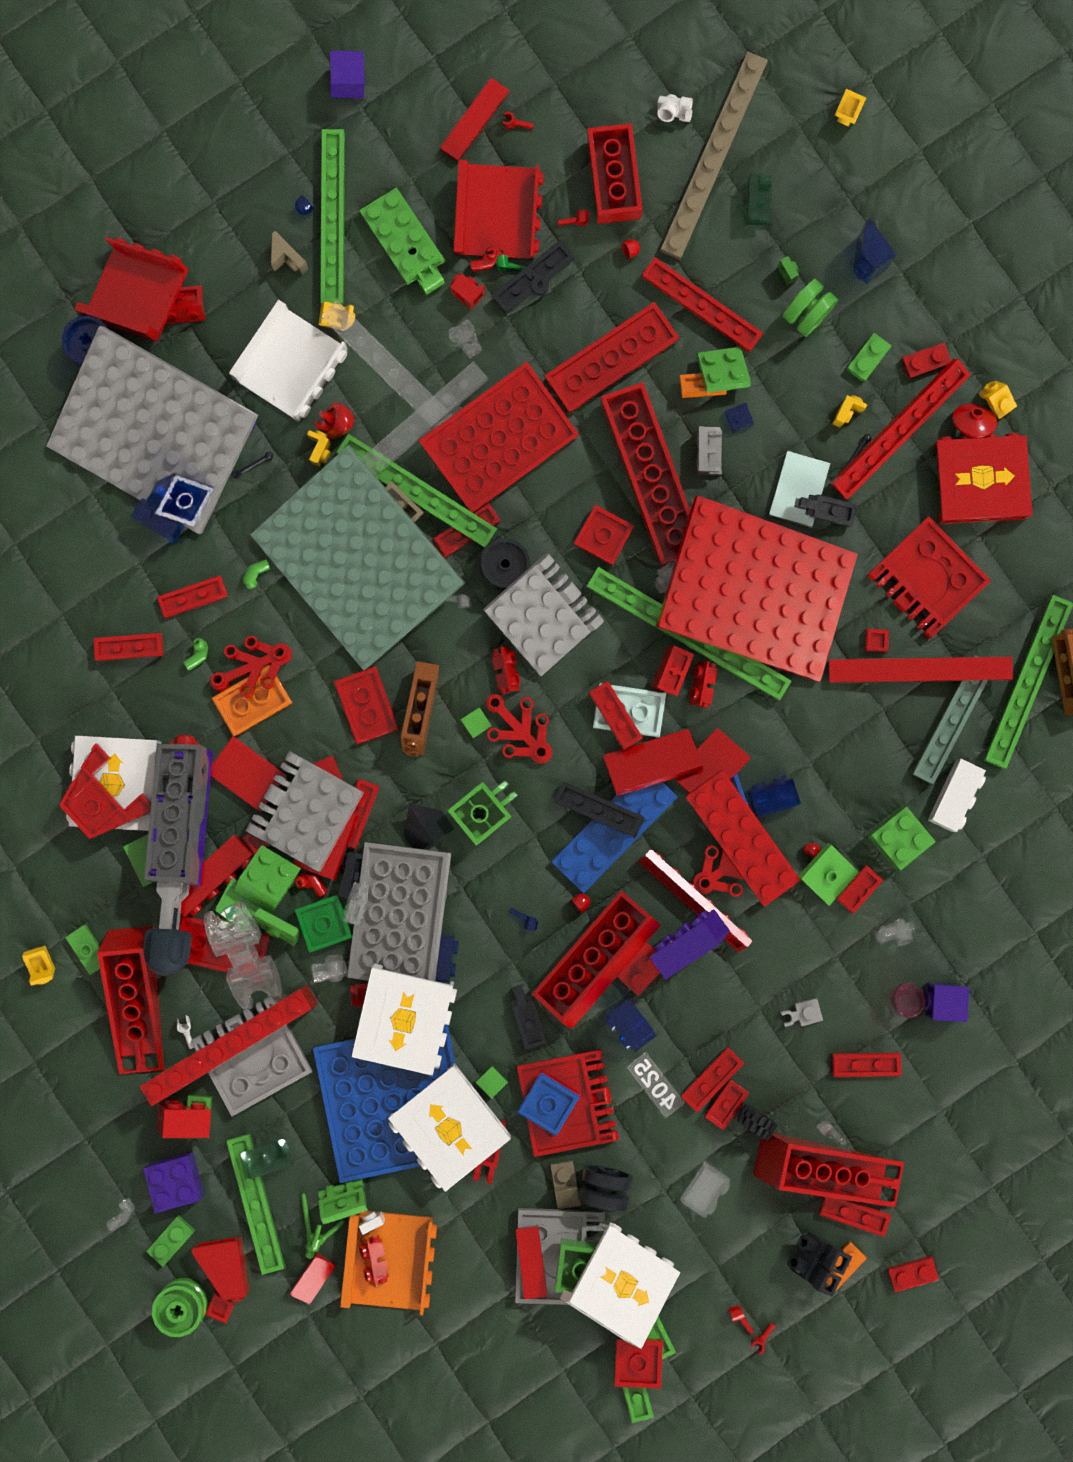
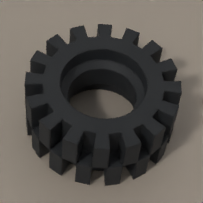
M745 1102L741 1104L733 1117L744 1127L767 1141L778 1126L769 1117Z

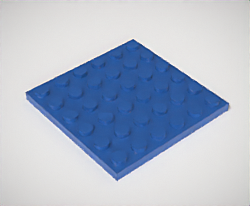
M445 1024L443 1033L447 1034L444 1047H439L438 1055L442 1056L439 1069H434L433 1076L354 1058L352 1053L356 1038L313 1047L340 1183L420 1166L417 1162L419 1157L414 1151L410 1152L402 1142L404 1140L399 1132L396 1134L391 1129L388 1117L445 1073L451 1065L456 1064L448 1025Z

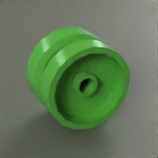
M813 279L797 294L782 316L790 324L796 323L803 316L797 326V330L804 337H807L815 330L839 300L831 292L825 293L817 300L822 294L824 286L816 279Z
M178 1278L169 1282L157 1295L152 1305V1318L156 1327L170 1337H182L190 1334L198 1327L208 1309L206 1290L199 1282L191 1278Z

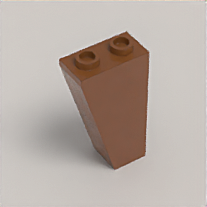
M1073 628L1060 630L1061 634L1052 636L1065 716H1072Z
M418 661L416 663L401 734L402 751L407 755L418 756L425 753L439 677V665Z

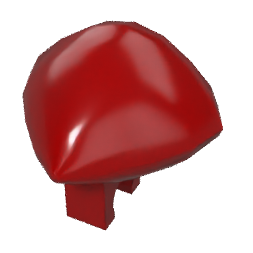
M334 402L327 408V412L320 410L319 415L325 420H315L314 425L316 428L325 430V434L328 435L327 439H335L349 432L354 425L355 417L348 407Z

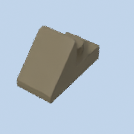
M274 231L272 233L271 265L274 271L286 262L294 272L298 270L302 275L309 270L306 261Z
M392 481L385 487L414 522L423 515L424 512Z
M573 1160L551 1163L558 1209L581 1206L578 1200L579 1193Z

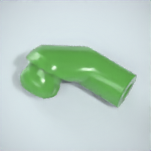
M267 559L252 564L247 568L242 580L248 589H253L257 586L256 578L258 574L270 570Z

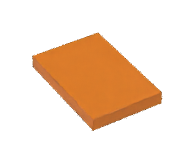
M270 664L263 668L255 685L254 695L251 698H244L239 692L240 686L247 682L248 677L212 697L214 704L234 737L293 704L277 675L273 688L265 689L260 684V678L268 673ZM266 679L264 685H268L271 679ZM246 688L243 693H249L250 688Z

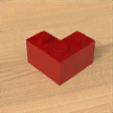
M164 1099V1102H158L156 1130L162 1138H209L211 1109L202 1102H193L191 1106H184L181 1102H178V1099Z

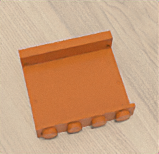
M364 1211L350 1216L340 1307L350 1308L351 1303L420 1310V1315H423L424 1309L429 1308L430 1294H426L427 1285H431L433 1271L428 1269L429 1262L434 1261L435 1248L431 1247V1239H436L437 1225L433 1224L434 1217L382 1212L385 1217L384 1224L362 1234L359 1228L360 1222L363 1221L362 1217L372 1211ZM379 1235V1239H382L385 1256L377 1258V1262L386 1260L389 1277H387L386 1283L379 1284L377 1281L378 1287L370 1285L364 1278L363 1269L366 1266L359 1252L360 1238L370 1241L371 1236Z

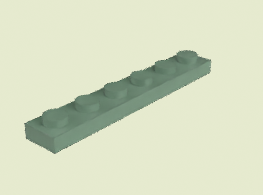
M987 681L959 682L912 775L931 785L934 784Z

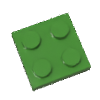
M741 347L697 353V362L706 393L750 387L751 380Z

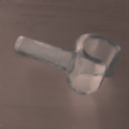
M463 594L450 596L446 600L458 602V608H469L471 606L470 598Z
M827 1120L817 1125L824 1137L831 1133L842 1145H846L847 1141L837 1133Z

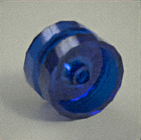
M90 315L79 316L71 320L65 326L62 334V347L66 355L80 368L99 326L109 329L100 319Z

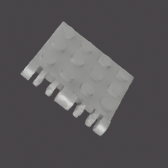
M546 553L483 609L540 676L545 674L582 639L604 622V619L599 613H595L596 610L592 606L586 609L580 616H577L575 612L580 610L588 600L585 596L577 599L581 592L572 581L564 584L568 580L566 574L560 575L552 583L547 580L560 568L557 563L553 564L554 559L549 553Z
M289 751L285 760L300 767L299 770L286 763H282L280 767L284 771L294 774V779L292 782H289L280 775L274 777L275 781L288 787V790L285 791L274 784H270L263 798L277 805V810L261 802L258 807L272 814V819L269 822L263 817L254 814L252 820L267 828L264 830L250 822L245 831L314 870L321 872L364 792Z
M272 995L264 999L267 1008L277 1003ZM261 1002L256 1004L258 1013L266 1010ZM249 1009L244 1010V1016L247 1021L254 1017ZM240 1014L225 1021L229 1032L245 1023ZM222 1024L216 1026L220 1037L227 1034ZM286 1024L208 1073L230 1115L234 1116L308 1075L313 1070L290 1027ZM209 1031L204 1033V1038L199 1035L192 1039L196 1051L215 1041Z
M518 1208V1228L539 1225L547 1297L524 1299L517 1244L515 1303L569 1305L560 1299L561 1292H555L561 1238L599 1243L600 1237L586 1238V1231L599 1232L604 1229L599 1227L600 1223L587 1222L605 1221L604 1210Z

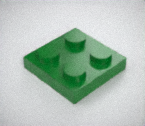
M338 895L295 910L309 953L353 937Z

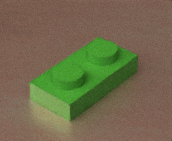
M873 333L846 370L864 383L892 345Z
M178 1215L146 1252L163 1267L193 1234L195 1229Z

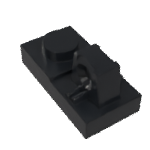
M349 852L348 855H344L340 869L345 871L339 886V897L358 898L363 854Z

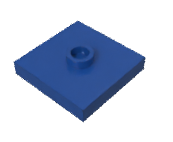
M540 1072L517 1113L557 1136L580 1095Z

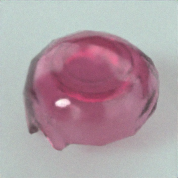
M913 982L898 985L890 997L893 1010L902 1017H916L924 1009L925 998L923 990L914 985Z

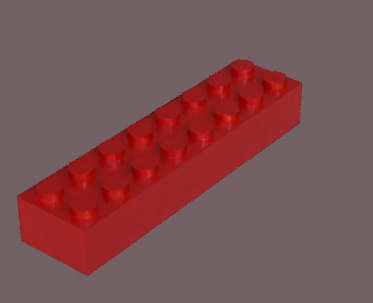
M644 382L601 396L600 405L661 569L675 564L690 514V508Z

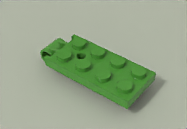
M397 187L359 210L361 216L407 285L417 280L422 291L427 295L445 284L444 279L436 268L443 264L445 259ZM410 249L417 250L414 255L408 253Z

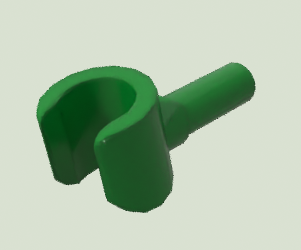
M507 255L497 256L496 267L499 271H506L508 269L522 271L527 267L508 263Z

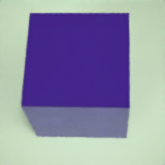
M330 51L331 98H364V51Z
M927 982V992L925 994L926 1017L932 1020L968 1021L969 987L960 984Z

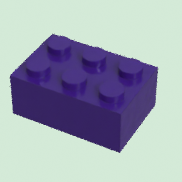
M715 909L708 913L706 910L702 911L694 917L693 921L684 923L677 928L674 934L671 935L669 933L659 941L660 943L653 947L655 951L650 956V959L665 980L718 946L730 932Z

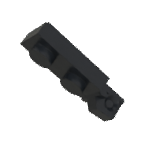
M817 494L809 495L808 498H796L794 505L796 508L806 510L805 515L811 518L845 527L853 526L856 504Z
M522 984L513 987L516 999L511 1000L512 1010L525 1050L547 1044L531 994L525 996Z

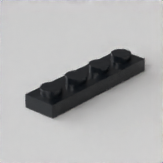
M564 781L554 799L556 804L634 839L645 819L642 815Z

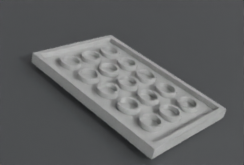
M365 842L347 978L369 981L372 966L378 964L383 965V970L435 981L451 853Z

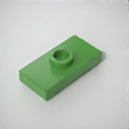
M83 925L65 937L89 975L100 969L97 955L100 945L87 925Z

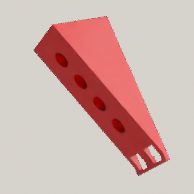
M153 926L108 930L97 952L119 1074L165 1069L157 974L148 967L143 953L145 932L148 929H153ZM132 1028H138L141 1032H135ZM157 1053L159 1067H146L145 1054ZM135 1055L136 1069L125 1070L123 1068V1057Z
M773 1133L768 1141L763 1138L760 1139L753 1176L778 1190L895 1207L904 1162ZM886 1164L899 1166L896 1179L884 1177ZM861 1173L860 1179L857 1180L858 1175ZM882 1186L894 1189L892 1201L880 1199Z

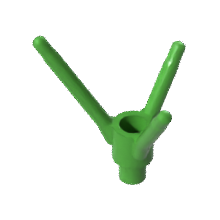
M302 1193V1207L307 1232V1251L305 1257L313 1259L315 1252L319 1251L320 1245L336 1232L345 1221L341 1220L324 1235H320L321 1225H317L315 1233H313L306 1194Z

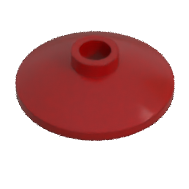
M963 404L955 409L952 416L954 426L961 433L974 438L987 437L997 427L995 415L986 407L978 404Z

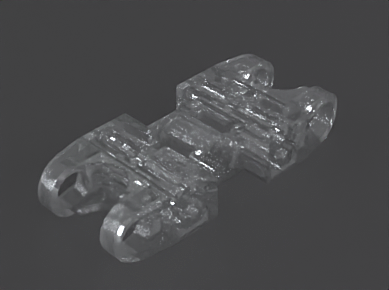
M240 901L234 903L235 920L230 922L223 921L219 916H215L213 911H209L204 914V924L207 938L215 956L228 955L233 968L228 969L226 981L239 1005L244 1010L253 1008L251 994L254 991H264L276 1001L282 998V987L278 970L271 955L261 959L254 944L259 943L261 932L249 908L244 902Z

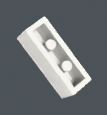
M963 759L955 760L928 821L951 832H957L958 829L961 830L967 819L964 817L967 810L971 809L976 801V797H974L977 788L980 789L985 782L986 777H984V773L986 770Z

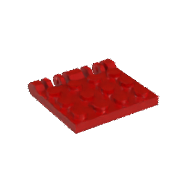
M929 516L866 575L873 582L885 570L888 572L876 584L878 588L883 587L887 580L893 577L897 584L891 587L885 595L890 598L900 587L904 589L892 601L902 613L908 610L915 602L919 604L907 616L909 620L914 619L922 609L927 612L928 616L918 623L917 628L919 630L923 629L933 619L935 622L923 632L928 639H931L991 581Z
M601 1049L517 1065L523 1101L540 1072L580 1095L557 1136L527 1119L534 1157L619 1140L617 1130L599 1133L600 1130L616 1127V1121L609 1120L598 1124L596 1116L613 1113V1107L596 1110L594 1106L612 1102L609 1086L590 1088V1085L608 1081L607 1076L603 1075L591 1079L588 1077L587 1071L600 1070L605 1067L604 1062L586 1065V1062L603 1059Z

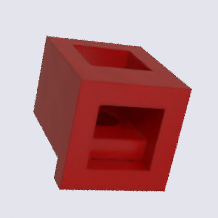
M457 274L450 283L451 294L470 310L486 294L485 287L482 284L480 287H477L479 284L471 276L466 277L463 274Z

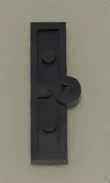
M561 240L558 241L492 294V299L507 314L532 293L543 296L549 289L548 280L574 260V256Z

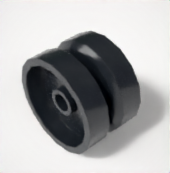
M499 539L492 542L485 548L479 562V571L482 579L489 587L504 591L530 568V558L527 550L519 542L512 539ZM503 560L507 561L506 565L509 566L508 568L501 566Z
M585 1165L582 1180L587 1184L580 1186L578 1200L600 1209L612 1211L627 1210L629 1196L623 1191L631 1189L633 1176L627 1172L610 1167Z

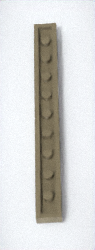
M747 52L660 252L681 260L766 67L767 59Z

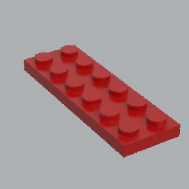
M653 302L544 375V378L570 414L679 341V336L656 303Z
M723 770L717 772L685 796L764 907L800 881L798 875Z

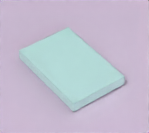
M787 451L768 516L812 528L815 518L805 515L806 510L794 507L795 499L822 494L830 463Z
M611 685L640 734L660 738L666 693ZM596 706L593 728L611 731Z

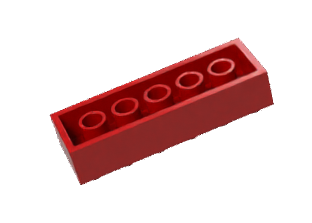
M621 890L535 989L532 995L559 1021L572 1029L661 924Z

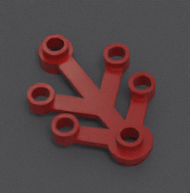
M248 636L244 643L250 651L258 650L268 655L258 658L239 651L234 645H228L224 649L225 656L230 660L236 659L247 664L225 674L222 672L213 674L210 678V684L217 692H223L228 689L231 681L250 673L247 682L240 686L239 692L244 698H251L254 695V688L263 668L271 664L269 671L260 678V684L265 689L274 687L275 678L281 665L287 664L292 658L291 648L284 643L270 646L259 642L255 636ZM254 640L255 644L249 646V643ZM230 650H235L233 655H228ZM284 651L282 656H277V653ZM222 678L220 683H215L216 679ZM266 679H271L268 685H264ZM246 688H250L249 693H243Z
M493 694L489 696L486 701L487 708L491 712H498L515 731H500L497 728H491L487 732L488 739L493 742L498 740H524L529 747L515 748L513 745L507 744L503 747L504 756L507 758L531 756L536 763L548 762L552 757V748L546 743V726L549 723L548 716L546 714H539L536 717L535 721L538 725L536 741L530 734L531 709L534 706L531 698L525 697L520 702L522 708L521 725L505 708L504 700L500 695ZM493 699L499 700L500 704L498 707L491 705ZM525 700H529L531 702V706L529 708L523 707L522 704ZM541 716L547 720L544 725L538 723V718ZM495 730L498 732L496 739L490 737L491 731ZM507 747H512L514 749L512 755H507L505 753V749ZM539 748L545 749L546 753L544 756L537 755Z
M714 845L706 846L704 849L705 859L702 872L697 873L693 879V885L697 888V891L700 894H708L714 889L729 892L734 897L740 896L743 888L739 883L733 882L728 884L716 880L724 875L743 879V877L723 850L719 868L711 872L713 859L718 856L719 851ZM710 848L715 849L713 856H709L707 853ZM704 879L708 880L706 887L701 886V881ZM739 886V891L732 893V887Z

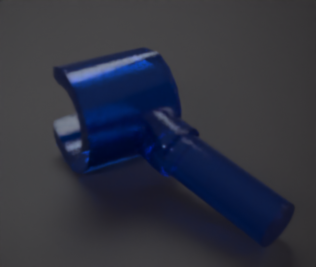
M511 907L509 910L511 914L526 921L525 929L536 931L538 925L536 918L522 914Z

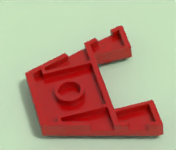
M95 743L91 748L92 751L83 762L80 772L75 780L72 781L59 804L89 839L151 813V802L144 794H140L124 809L94 774L112 759L98 743Z

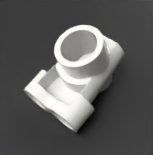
M669 94L667 97L660 96L658 99V117L665 122L672 121L674 117L680 118V121L690 122L693 99L683 96L682 98H677L673 94Z

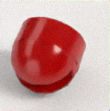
M630 239L622 242V250L625 257L630 259L639 253L640 244L638 241Z
M578 894L571 899L572 903L581 913H584L590 906V899L585 894Z

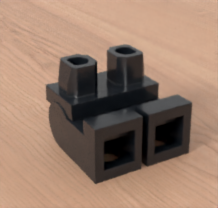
M808 1232L806 1236L801 1235L797 1242L800 1249L796 1256H790L787 1265L793 1272L813 1285L812 1287L815 1290L833 1296L842 1279L836 1273L844 1275L852 1256L813 1233ZM839 1256H842L843 1261L841 1265L836 1267L835 1264ZM831 1277V1285L829 1287H825V1283L827 1282L828 1278Z

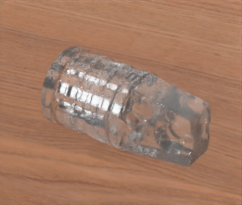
M354 882L347 898L342 921L362 925L367 906L369 886Z

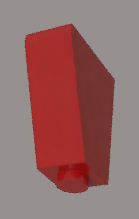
M241 1236L196 1243L192 1248V1254L222 1300L230 1299V1302L243 1300L250 1290Z

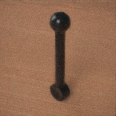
M865 434L863 436L862 443L855 451L847 465H844L841 468V471H843L852 462V460L862 451L866 443L871 441L872 437L870 434Z
M266 452L265 456L239 471L234 470L232 477L237 480L240 479L241 474L266 460H272L273 453Z

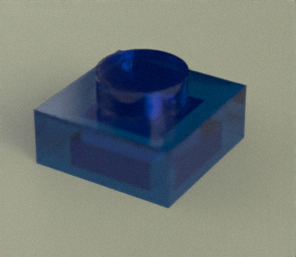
M746 403L725 411L732 433L754 424Z

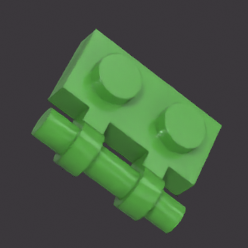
M363 1179L348 1181L337 1186L332 1184L326 1186V1189L318 1191L320 1218L323 1224L367 1211Z

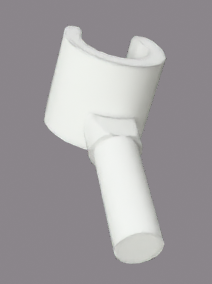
M186 1015V1024H180L177 1018V1030L184 1034L189 1049L194 1048L189 1031L191 1029L189 1016Z

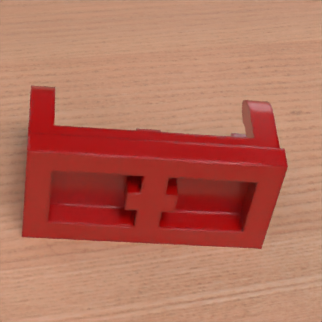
M667 646L651 688L664 691L668 695L678 696L694 654L676 646Z

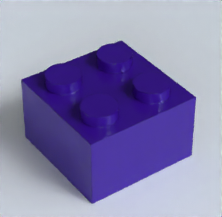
M193 1151L149 1163L143 1168L155 1213L200 1201L205 1195Z

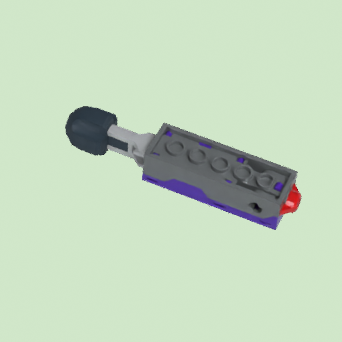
M178 735L169 744H157L144 880L157 884L156 891L161 897L162 903L159 929H148L145 932L143 953L148 967L156 974L163 976L178 973L188 962L192 935L187 931L179 930L181 902L188 896L189 886H201L213 752L200 745L190 735Z

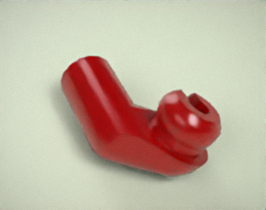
M488 247L481 259L470 261L472 272L491 269L497 261L498 250L495 247Z
M302 873L295 879V884L298 888H312L318 898L328 893L317 875Z

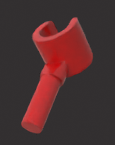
M511 112L504 113L505 118L511 119L510 122L502 121L506 129H513L515 126L533 129V123L515 119Z
M578 210L577 217L558 220V225L577 224L579 226H586L589 221L588 211Z
M738 1305L729 1308L733 1322L740 1320L749 1335H752L754 1330L747 1322L742 1308Z
M772 1322L760 1337L756 1336L751 1340V1349L755 1344L761 1345L757 1351L758 1355L764 1352V1342L775 1328Z

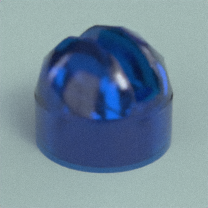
M303 195L295 202V209L301 215H307L314 209Z

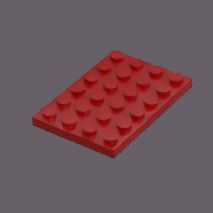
M525 362L421 438L419 443L467 509L473 513L579 436V433L528 362Z

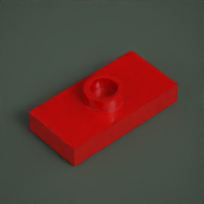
M864 865L854 879L838 895L836 900L854 914L882 883L883 879L867 865Z

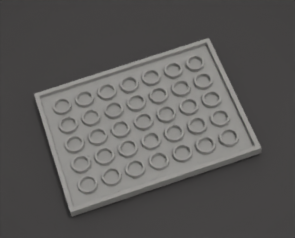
M99 326L47 443V447L194 532L201 534L257 420L258 414L106 327Z

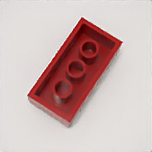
M632 123L588 128L587 144L597 224L640 220L642 216V202Z

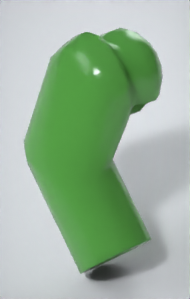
M201 638L193 641V656L183 662L189 671L203 663L207 658L208 645Z

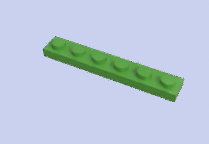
M250 1133L228 1139L226 1142L261 1273L264 1275L284 1269L285 1263Z

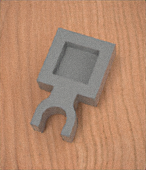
M817 998L794 1003L796 1009L794 1011H780L781 1015L789 1014L791 1016L788 1022L783 1023L785 1027L794 1024L797 1020H799L800 1026L823 1021Z

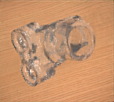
M465 320L459 326L449 329L447 334L452 342H456L468 358H472L482 351V347L474 332L475 327L470 320Z
M905 919L894 921L892 925L880 926V931L876 932L877 942L881 944L895 940L897 946L908 945L914 941L912 935L915 932L913 922L906 923Z
M339 954L327 956L325 964L317 963L311 965L314 983L325 982V980L329 979L332 982H338L343 979V976L348 975L346 962L343 961V956Z

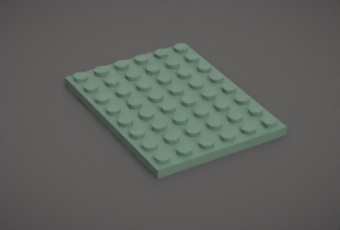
M351 446L344 448L250 534L364 671L370 668L465 584L463 579Z

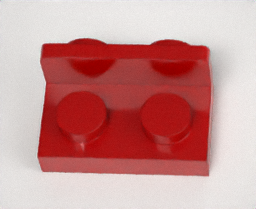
M202 286L181 287L165 325L205 321Z

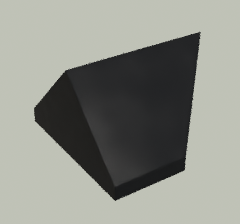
M409 804L404 836L412 848L423 850L454 830L441 810Z

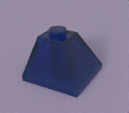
M172 473L156 482L147 499V503L155 514L195 526L214 488L180 474Z

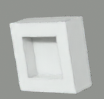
M372 1211L364 1215L359 1228L362 1234H365L383 1225L385 1217L382 1211L377 1214Z

